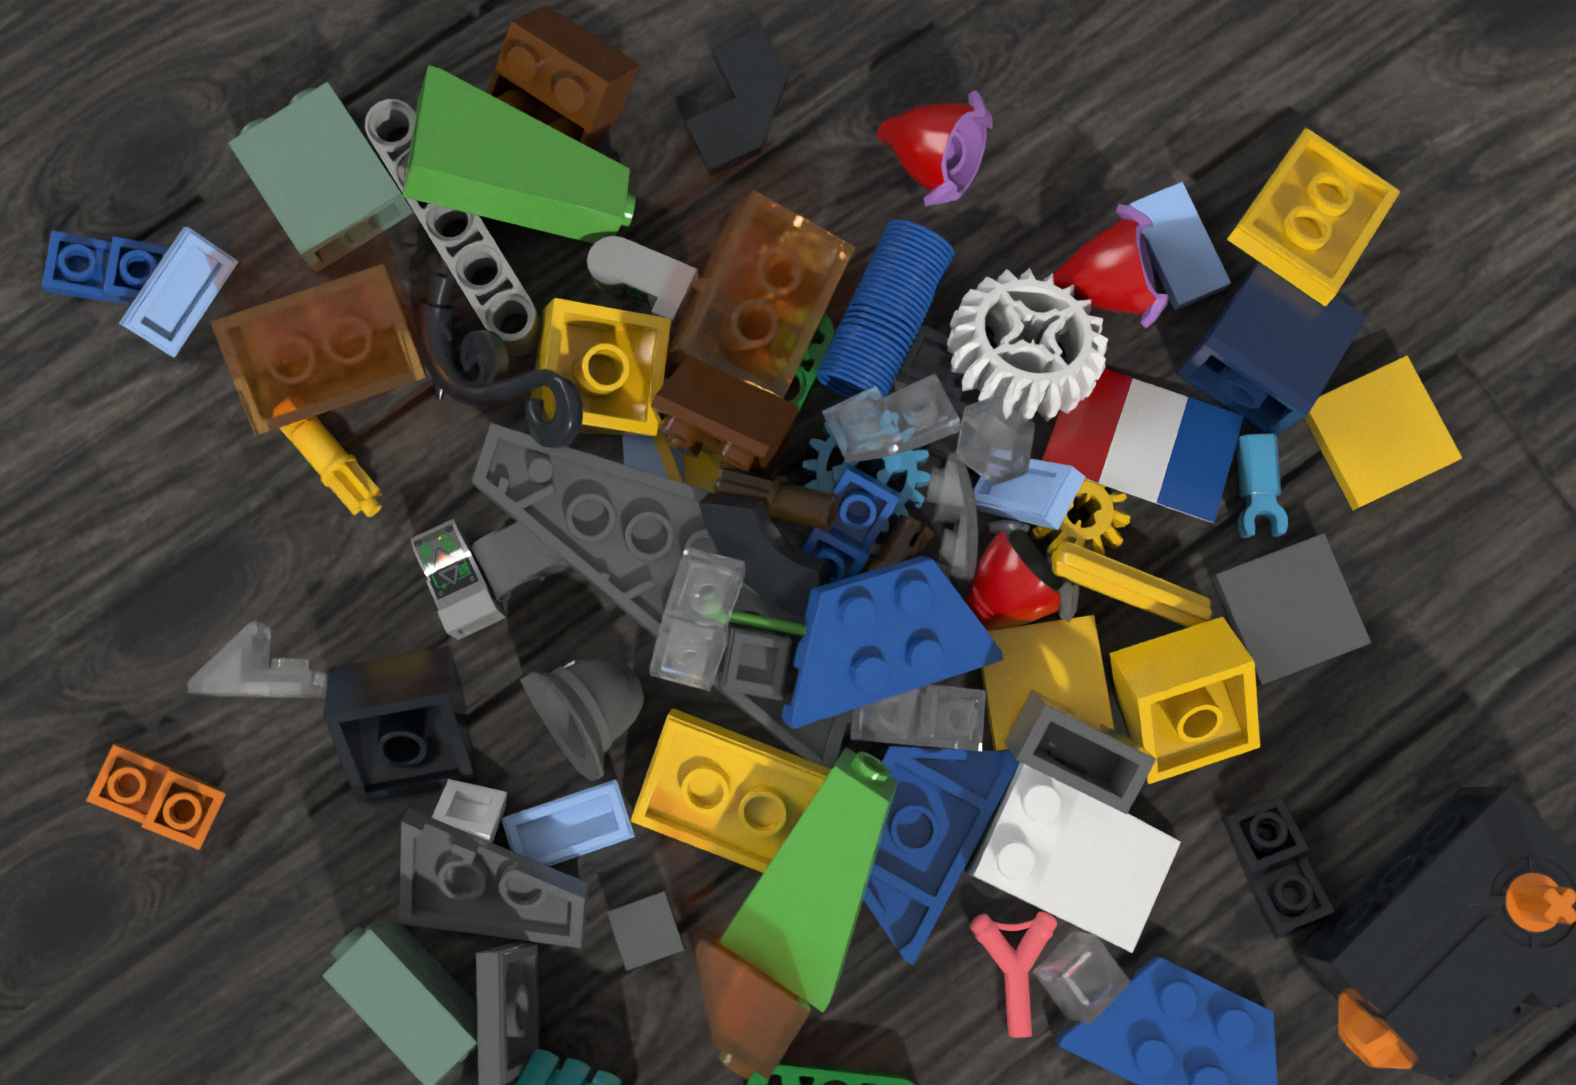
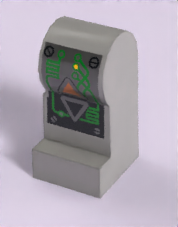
M609 236L595 242L589 250L587 263L592 280L598 291L609 298L621 299L629 297L653 308L651 311L652 316L671 319L670 333L677 336L700 287L698 270L622 237Z
M455 518L410 538L418 562L428 579L426 581L438 607L439 611L437 613L447 634L459 640L506 618L500 603L496 601L471 551V544Z

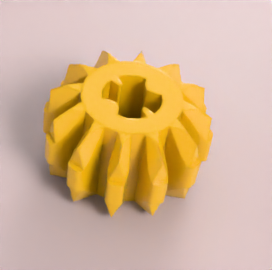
M1084 479L1068 510L1070 511L1074 507L1073 503H1077L1076 510H1079L1082 506L1087 509L1090 518L1083 523L1084 528L1080 527L1081 520L1073 524L1066 514L1058 530L1038 525L1031 531V536L1034 540H1038L1050 535L1054 541L1047 547L1045 552L1050 558L1061 542L1065 541L1072 542L1105 556L1103 545L1115 549L1123 542V538L1115 528L1125 527L1130 523L1129 514L1114 510V507L1127 498L1126 493L1118 490L1109 495L1104 489L1106 486Z

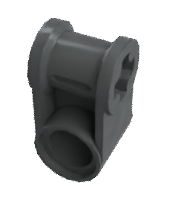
M518 522L483 536L471 546V551L497 602L519 596L540 584L544 579L570 567Z

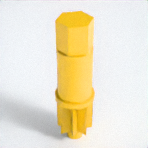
M302 399L289 400L275 411V424L321 476V482L326 487L332 489L354 516L361 510L367 517H372L379 512L382 506L376 498L382 495V493L379 491L378 486L358 465L356 457L346 452Z

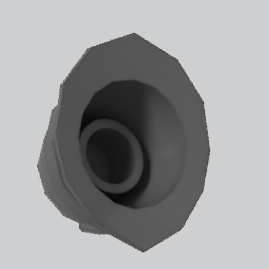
M578 659L564 667H557L551 673L533 671L522 677L520 681L532 705L575 769L590 781L604 776V754L610 749L612 742L636 720L644 702L642 684L635 671L626 663L613 660Z

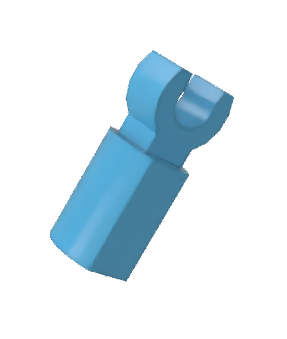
M1248 434L1240 436L1236 443L1240 498L1245 499L1246 508L1239 515L1237 521L1238 531L1241 538H1249L1255 535L1256 515H1263L1270 521L1272 537H1280L1286 533L1288 517L1276 499V496L1281 494L1277 435Z

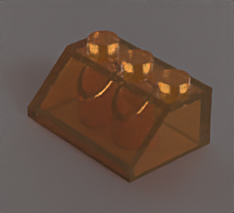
M752 190L735 204L668 342L666 359L680 366L689 355L784 399L855 247L759 192Z
M383 263L210 322L255 436L427 378L413 318L392 264Z

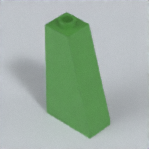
M428 65L417 103L402 197L593 244L604 237L615 236L620 227L628 228L633 217L636 201L635 194L628 193L630 172L628 167L440 68Z
M847 747L822 782L719 941L720 944L821 1012H824L829 1005L841 977L898 784L897 780L889 776V769L879 759L865 752L856 754Z

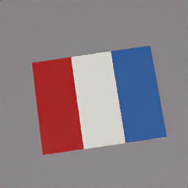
M1105 368L1100 378L1095 380L1096 386L1089 397L1080 400L1076 408L1068 414L1060 410L1042 461L1073 466L1087 480L1215 523L1243 422V415Z

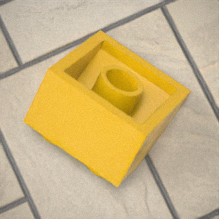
M554 298L542 310L535 370L550 369L563 372L575 381L583 402V421L579 433L657 436L658 422L651 408V403L664 382L671 319ZM547 386L533 390L531 398H541L544 400L545 411L549 419L552 420L556 411L554 393Z
M1223 616L1110 653L1115 696L1131 739L1139 742L1156 759L1146 778L1148 784L1260 748L1255 661Z

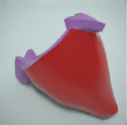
M974 90L968 94V103L921 105L890 117L880 124L876 135L880 141L887 144L893 150L902 168L910 177L930 192L924 197L925 206L956 201L964 195L963 192L970 186L979 170L986 146L987 127L992 129L993 123L992 116L986 107L983 97Z
M1118 204L1116 213L1121 219L1085 243L1053 275L1054 285L1065 289L1074 284L1073 298L1078 301L1091 299V306L1096 309L1115 313L1142 314L1140 323L1147 328L1157 320L1169 300V295L1157 293L1153 267L1142 229L1144 227H1153V222L1146 214L1134 207Z

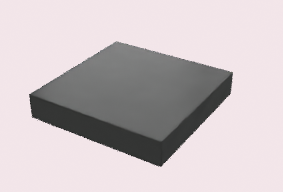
M1325 533L1211 576L1234 633L1255 661L1256 686L1264 685L1371 643Z
M516 941L476 953L478 1085H505L518 1078L523 1073L535 1050L540 1049L538 944L531 941Z

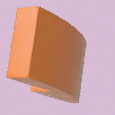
M116 743L113 744L86 801L142 823V828L200 850L227 792L170 765Z

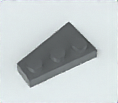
M410 808L407 809L401 821L399 924L581 948L586 927L589 883Z

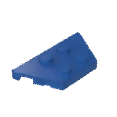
M919 556L811 589L805 614L806 633L801 641H799L793 665L799 669L791 705L784 704L782 712L783 723L792 729L811 724L1004 660L1003 654L931 558Z
M890 746L881 760L889 769V776L897 780L898 784L863 900L903 959L914 965L1020 763L1010 751Z
M1156 955L1138 969L1128 983L1110 992L1097 1003L1098 1007L1072 1029L1066 1028L1059 1034L1056 1040V1044L1059 1047L1137 1085H1278L1273 1011Z

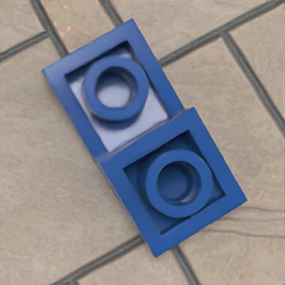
M52 230L42 281L43 292L132 304L170 247L115 236L112 237V242Z
M847 464L831 491L838 494L839 502L836 518L830 531L825 532L821 531L820 528L811 527L800 547V550L806 554L827 560L830 583L858 575L869 557V549L900 500V493L850 464Z

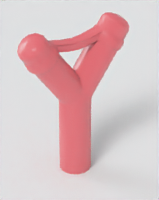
M1040 911L1034 920L1017 924L995 922L987 914L976 916L970 923V929L975 934L977 941L984 946L1004 973L1008 1037L1022 1038L1032 1036L1029 971L1047 941L1052 937L1053 931L1057 926L1056 919L1048 912ZM1028 928L1016 950L1013 949L999 930L1018 931Z

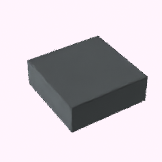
M730 629L719 690L782 700L792 639Z
M666 890L607 911L626 971L685 950V945Z

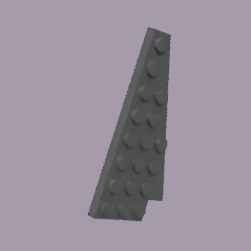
M490 423L472 484L792 753L832 769L836 763L847 724L895 739H905L918 688L792 729L783 723L782 712L784 704L791 705L799 673V669L793 665L799 641H801L803 636L721 621L717 625H708L702 621L700 616L702 606L708 601L716 600L727 610L806 624L804 618L780 609L754 592L733 572L722 558L707 531L699 506V502L710 491L570 447L546 448L536 442L531 435ZM781 518L776 523H773L779 532L799 549L812 527ZM872 544L869 549V557L858 575L865 573L863 568L869 559L876 560L883 545ZM935 562L948 579L951 567ZM730 629L792 639L782 700L719 690Z

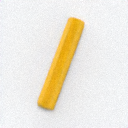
M1061 542L1051 556V571L1055 575L1189 628L1204 623L1212 617L1213 611L1210 609L1211 601L1209 598L1072 542Z

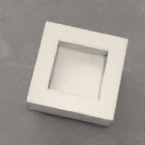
M449 779L432 818L492 843L506 810L507 792Z

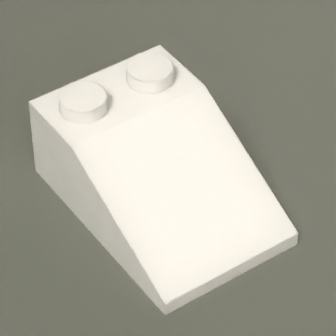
M1019 763L986 826L966 873L1133 953L1181 842L1130 814L1114 809L1023 763Z

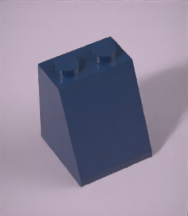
M1258 261L1176 375L1226 410L1243 415V422L1259 433L1275 434L1278 437L1307 416L1367 316L1356 310L1353 301L1340 291H1338L1326 307Z

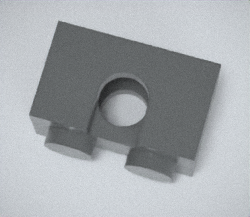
M1033 689L1004 742L1017 761L1125 814H1128L1156 761L1139 742L1103 724L1098 728L1078 717L1069 707ZM1057 757L1078 768L1075 772L1067 768L1054 758Z

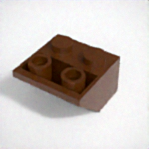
M545 5L511 21L487 93L595 150L622 113L641 64Z
M689 355L657 392L651 403V408L660 426L659 429L662 433L668 435L665 443L672 448L695 458L698 457L701 450L722 460L719 465L721 470L731 468L767 478L771 477L799 420L797 405Z

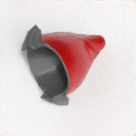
M1000 520L988 523L990 532L996 534V536L979 560L964 599L986 631L1016 627L1033 622L1059 611V615L1063 620L1070 622L1077 611L1079 584L1071 585V583L1065 582L1051 571L1052 566L1027 536L1031 525L1015 520Z

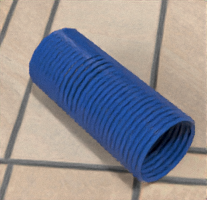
M902 219L892 220L887 223V227L884 229L882 237L874 250L875 252L872 254V258L869 260L870 262L852 296L853 298L848 304L849 307L845 310L846 313L842 316L843 319L835 331L836 334H834L830 342L831 344L828 346L826 354L820 362L821 365L815 373L819 382L826 388L850 401L868 407L878 408L884 405V401L887 399L886 396L889 394V390L892 389L891 386L897 378L898 370L902 368L903 359L907 357L906 353L910 351L909 347L913 344L912 340L916 338L915 335L919 332L918 329L921 327L928 308L936 296L935 293L941 286L942 278L948 271L947 268L955 256L952 245L940 234L924 225Z

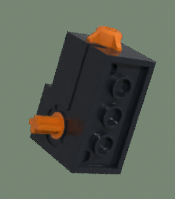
M1510 786L1459 787L1334 910L1335 913L1331 919L1323 921L1292 951L1338 1001V1035L1360 1060L1371 1068L1413 1069L1442 1082L1446 1077L1458 1076L1474 1062L1477 1055L1474 1049L1491 1032L1497 1033L1504 1030L1518 1018L1521 1012L1520 1003L1552 1010L1554 1007H1562L1576 998V854Z

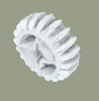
M1030 268L1021 275L1019 280L1008 269L998 277L997 281L986 276L983 282L979 283L977 290L970 289L965 294L959 310L954 312L950 322L951 331L947 340V352L953 354L951 372L964 374L961 381L962 391L978 389L981 392L978 397L979 407L990 401L999 404L1001 418L1009 414L1011 409L1019 411L1024 423L1032 419L1036 411L1047 422L1052 417H1055L1059 410L1068 414L1076 408L1080 400L1090 396L1096 386L1095 380H1098L1104 371L1106 358L1103 356L1107 350L1108 338L1100 335L1103 329V318L1089 316L1091 312V299L1077 301L1073 298L1074 284L1065 289L1055 286L1053 273L1043 281L1036 280ZM987 326L995 333L993 340L998 346L995 349L991 347L986 336L985 327ZM1058 341L1065 350L1068 365L1060 357L1062 350L1057 344Z

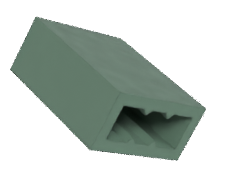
M328 82L318 88H309L301 91L293 97L287 107L269 118H260L252 121L242 129L238 137L228 142L300 255L316 273L413 213L405 198L402 197V193Z
M399 920L380 926L373 922L364 930L359 926L349 933L330 953L337 961L322 976L423 1085H436L478 1046L477 1003L403 924H399Z

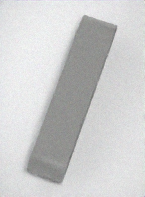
M386 99L378 102L369 110L365 118V129L370 141L403 193L416 114L407 103L398 99ZM398 128L409 129L403 139L397 142H386L388 135L393 130ZM406 198L486 330L493 331L501 337L507 347L508 355L524 356L532 353L538 347L541 319L531 299L479 215ZM455 220H465L468 222L465 231L455 237L443 236V231L450 222ZM487 266L498 269L495 278L490 283L483 286L471 283L474 273L480 268ZM523 314L528 316L527 323L521 331L514 334L500 332L503 320L509 315Z

